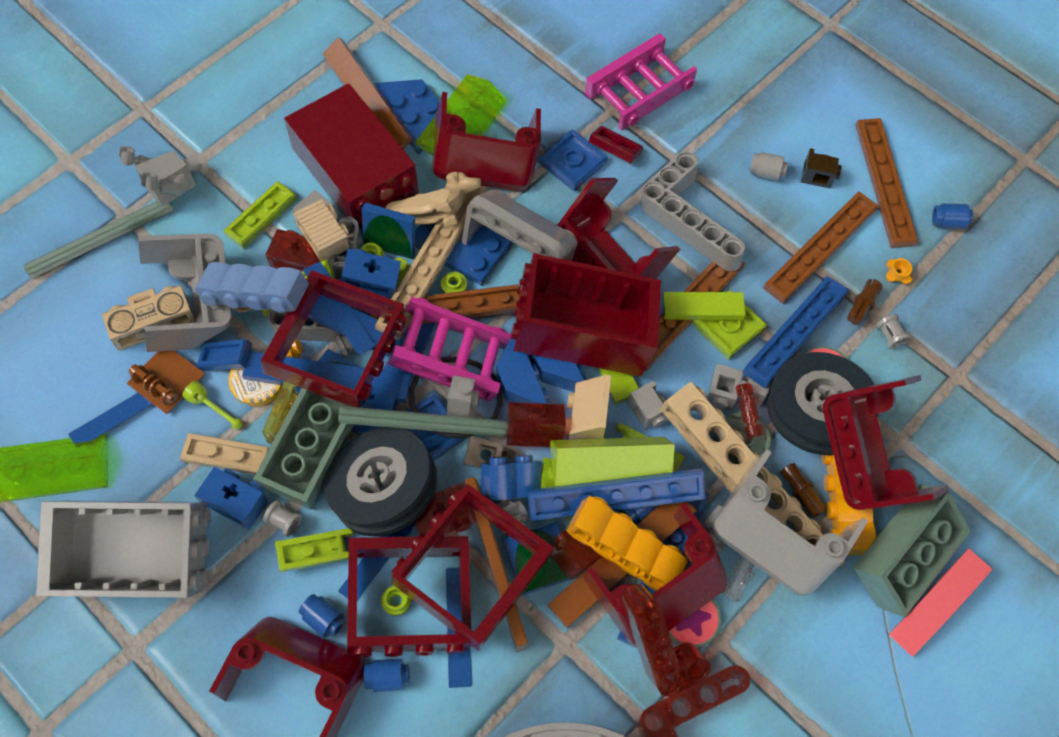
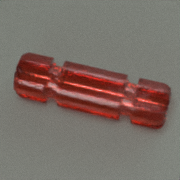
M739 384L735 389L737 397L741 399L738 403L742 421L747 426L744 427L746 437L761 436L763 432L761 424L757 423V420H760L755 398L751 396V394H754L752 384Z

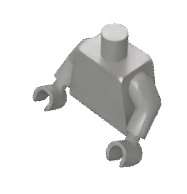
M121 146L119 151V157L124 165L130 166L135 163L134 167L141 179V185L149 191L161 206L168 204L193 188L195 182L191 173L202 168L195 154L182 160L174 151L155 158L143 155L135 156V149L129 146Z

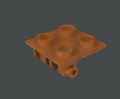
M174 350L158 351L144 366L134 364L129 368L128 372L131 379L126 384L165 414H168L183 399L182 394L185 388L194 380L200 381L205 373Z

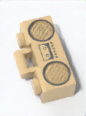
M181 285L165 287L157 294L154 288L127 297L129 304L124 306L116 305L111 307L108 312L102 313L109 338L118 351L145 342L144 326L196 323L188 298Z

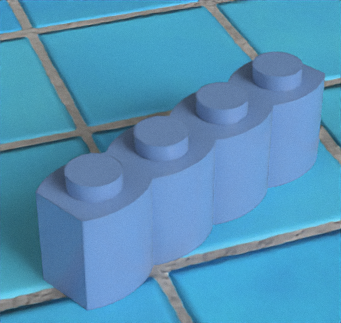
M211 262L208 264L194 290L200 296V300L209 306L249 307L257 311L272 309L283 313L296 310L309 283L302 272L294 268L281 267L275 269L262 265L252 267L245 264L228 265L221 262Z

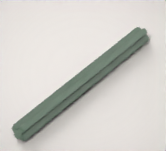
M156 201L26 263L24 269L30 278L39 276L171 212L173 206L170 202L161 206Z
M341 406L338 413V421L346 424L504 437L508 430L505 420Z

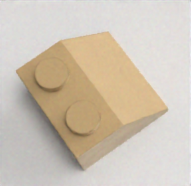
M603 375L578 382L575 385V392H569L567 409H572L571 418H566L564 434L569 435V440L604 438L611 375Z

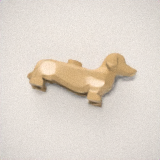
M451 172L446 177L447 184L445 188L426 194H416L414 197L404 200L393 201L386 206V209L415 216V225L434 224L442 219L444 226L458 224L455 214L459 211L462 203L466 201V194L480 187L481 180L480 178H469L462 172Z

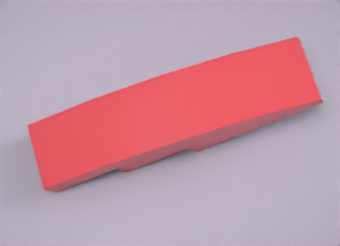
M968 548L927 590L928 592L913 606L906 617L895 626L889 635L913 657L993 569Z

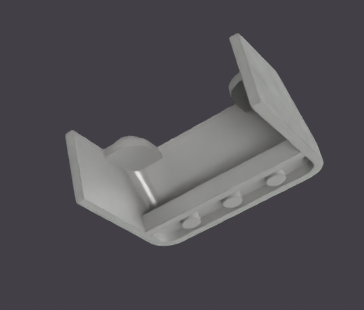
M493 189L474 197L467 206L462 238L463 244L467 245L483 224L532 254L537 253L572 261L577 247L574 234L509 198L504 192Z
M214 234L138 236L140 264L168 263L169 272L174 278L192 280L196 322L144 326L147 352L194 349L226 330L231 322L230 307L227 305H206L200 300V296L194 290L209 263H225L222 240Z
M766 449L751 463L714 518L712 529L718 539L791 592L799 596H806L816 591L842 563L868 520L861 518L846 526L840 536L835 533H827L821 536L815 545H812L764 510L770 501L771 492L768 485L756 475L772 453Z

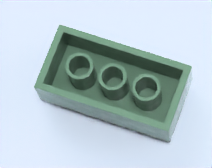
M301 388L255 474L254 481L263 489L311 510L325 483L329 465L344 446L354 424L340 423L338 421L339 409L341 406H351Z
M920 484L918 489L930 488L931 486ZM948 491L935 500L904 504L853 567L877 607L906 617L971 532L951 493Z

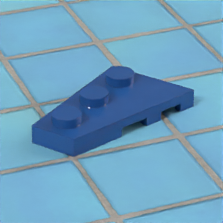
M483 225L477 230L467 245L463 244L462 240L456 243L444 266L461 273L469 280L482 286L513 242Z

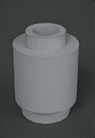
M761 152V154L754 153L750 173H754L756 177L779 181L780 176L785 177L788 162H784V156Z

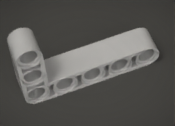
M681 152L642 187L641 208L646 214L722 269L736 271L742 265L745 250L744 242L679 196L695 181L698 158L694 153Z
M352 217L339 219L337 221L338 224L343 223L348 232H351L350 238L347 239L349 249H361V234L358 222ZM346 250L330 259L335 279L337 280L342 276L346 257L342 256L347 255ZM274 310L269 312L268 321L274 334H276L280 327L278 325L279 322L283 321L287 312L279 313ZM307 318L297 339L336 342L335 336L339 335L342 337L344 335ZM308 322H314L310 326H304Z

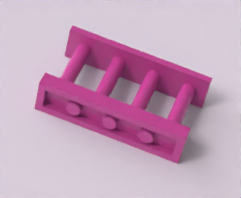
M661 33L586 78L585 94L590 100L598 95H603L620 112L618 128L621 131L628 126H634L642 117L681 92L690 90L695 84L697 68L693 66L683 73L664 54L666 38ZM652 61H658L674 79L665 84L646 65ZM635 72H640L657 90L646 95L628 76ZM617 83H621L638 102L628 107L610 88Z
M411 297L404 309V312H409L413 315L404 345L395 346L389 356L387 365L451 387L453 375L475 379L474 391H479V398L490 402L498 394L501 384L493 381L491 378L499 348L504 349L507 346L511 334L506 333L500 327H491L433 305L424 298ZM423 319L438 324L428 356L417 353L414 350ZM449 329L464 334L456 363L453 366L442 362L440 359ZM474 338L489 344L481 374L479 375L468 372L466 369Z

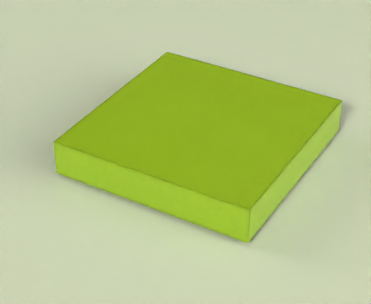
M745 303L744 320H692L691 323L728 360L767 327V324Z

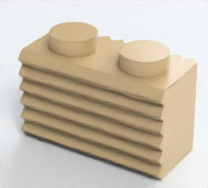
M319 199L293 212L297 226L321 262L348 250L347 239L350 238V234L343 223L339 225L336 221L337 214L331 204L326 206L323 200Z

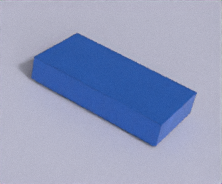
M247 339L203 343L196 367L202 371L246 368L252 343Z

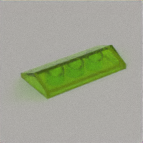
M467 74L448 98L447 113L463 118L466 123V133L482 136L507 103V99L490 80ZM435 117L415 142L417 146L432 156Z
M103 433L91 441L73 443L71 438L0 447V503L108 488L107 433Z

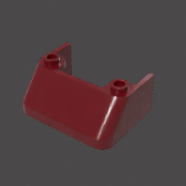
M442 92L435 116L433 173L438 178L447 180L446 177L449 173L462 172L469 178H480V186L517 192L526 191L533 179L541 142V109L536 108L528 127H522L517 131L515 141L466 133V123L463 118L447 113L448 92Z
M591 178L557 224L562 229L571 231L575 236L577 247L572 261L656 279L681 249L678 246L655 248L650 255L643 256L634 263L605 230L611 221L612 211L604 199L618 180L616 178Z
M921 375L830 395L825 399L823 414L845 502L851 508L865 510L935 500L949 491L948 485L918 489L916 478L912 472L902 468L890 470L877 418L878 413L889 411L894 406L896 401L894 388L922 381Z
M685 502L679 506L673 517L688 537L684 550L686 556L693 564L646 599L636 587L628 584L621 585L610 592L593 567L587 570L584 581L629 644L635 648L641 649L650 646L722 593L727 586V574L716 545Z
M275 617L261 619L233 645L209 692L226 702L242 670H251L257 667L267 651L321 676L315 688V697L322 707L332 712L320 737H337L364 681L365 661L361 656H353V653H347V649Z

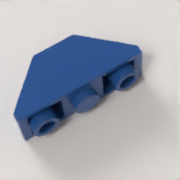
M510 339L496 366L497 380L501 383L500 386L505 400L541 416L547 414V403H550V398L546 388L540 387L538 382L540 375L535 364L531 365L528 359L530 354L513 351L515 340Z
M530 354V362L537 366L542 383L575 392L576 383L586 380L585 372L580 365L576 366L575 363Z

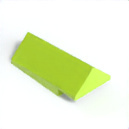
M664 436L551 440L550 442L554 487L673 472L675 444Z

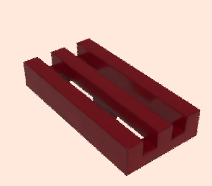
M604 126L597 128L590 135L588 141L630 164L641 154L643 149L642 145Z

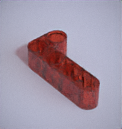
M633 584L626 588L622 594V604L645 672L660 694L670 697L706 679L711 670L709 661L691 642H685L673 648L661 607L645 586Z
M729 666L646 708L637 720V728L641 737H678L675 731L676 728L737 698L745 692L750 685L749 673L741 666ZM730 678H737L739 680L737 686L732 685L723 691L721 686ZM707 688L711 690L714 695V701L712 703L703 701L700 697V689ZM673 702H682L687 708V715L684 717L676 715L672 708ZM648 715L656 716L660 721V729L657 731L648 729L645 725V717Z

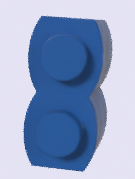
M533 455L515 456L516 461L508 462L507 457H490V463L481 464L482 494L489 500L527 498V490L541 488L542 461L533 460Z

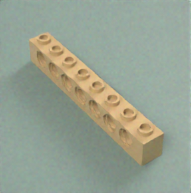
M689 382L667 399L660 410L729 492L732 493L751 463L759 455L756 452H751L745 445L742 435L727 424L725 416L718 408H714L709 403L705 392L700 387ZM690 411H697L701 416V420L694 419ZM709 432L716 433L719 436L720 442L713 441L709 437ZM728 454L735 455L738 459V464L731 463L728 459ZM763 465L756 476L768 485L771 492L770 498L776 504V510L771 509L768 505H766L764 510L785 525L786 520L791 521L795 526V532L812 545H815L818 539L823 536L820 526L816 521L806 516L801 510L802 507L799 501L793 496H789L782 488L780 479L776 475L770 474Z

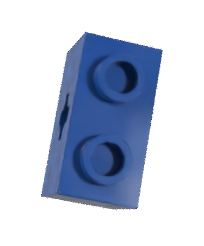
M348 248L341 281L391 299L396 289L401 261L394 260L390 256H378L361 249L353 250Z
M214 466L194 496L199 502H207V508L250 530L268 503L263 493L264 489L253 481H249L247 484L239 480L240 476L228 468L222 471Z

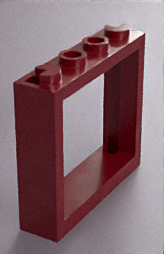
M311 270L306 279L309 285L296 310L287 312L261 358L264 374L348 406L359 408L362 401H367L370 397L373 387L371 383L374 377H379L384 367L383 359L386 353L391 354L396 342L394 337L397 331L401 332L406 324L407 317L404 316V304ZM320 295L389 320L354 390L283 363Z
M467 484L462 491L458 490L456 494L453 493L448 501L450 506L444 513L439 511L429 524L431 529L426 535L420 534L414 540L410 547L412 552L406 559L401 557L397 561V565L391 571L393 573L391 577L392 585L479 651L549 560L554 547ZM467 506H470L534 554L475 631H472L407 580Z
M443 536L426 557L459 556L461 622L472 630L469 537ZM417 537L349 538L347 653H353V656L370 657L372 652H385V656L397 657L402 656L403 652L416 651V655L429 656L433 655L434 651L446 650L448 655H455V653H465V650L470 649L471 645L457 634L357 637L358 558L407 557L412 552L410 547Z

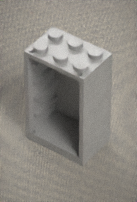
M77 500L41 502L36 596L187 598L203 592L209 579L208 569H205V556L207 557L210 551V541L206 538V526L210 525L211 511L207 508V502Z

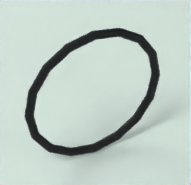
M443 357L440 359L444 363L456 362L457 357ZM471 359L467 361V364L482 370L483 365ZM492 372L491 378L493 381L498 382ZM417 375L414 376L409 388V403L414 413H419L415 405L414 390L420 378ZM501 386L497 394L496 408L493 416L490 418L493 420L498 418L503 404ZM431 431L448 438H468L474 435Z

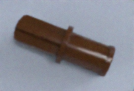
M872 279L867 280L862 292L854 298L855 304L847 315V320L852 322L853 325H859L867 312L874 308V301L883 288L878 280L874 279L873 282Z
M795 463L787 465L780 471V474L794 491L793 496L801 500L812 517L819 516L825 511V505L812 489V482L806 480Z

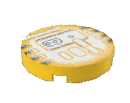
M244 368L230 370L228 377L229 389L236 400L242 404H248L253 407L267 405L279 396L280 390L284 386L244 380L242 377Z

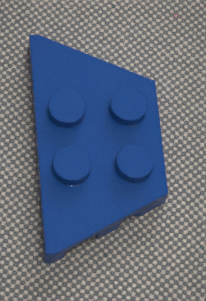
M422 79L374 83L412 136L413 140L409 144L419 155L422 153L423 146L427 140L434 137L435 116L439 100Z

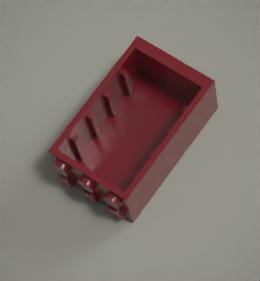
M349 83L284 117L292 149L344 217L354 218L358 222L359 228L363 227L362 208L365 203L386 208L393 201L404 200L419 194L415 163Z
M533 253L530 263L525 262L522 279H519L517 287L519 301H516L513 315L516 317V322L513 323L510 339L515 340L513 351L640 377L643 375L658 346L661 280Z

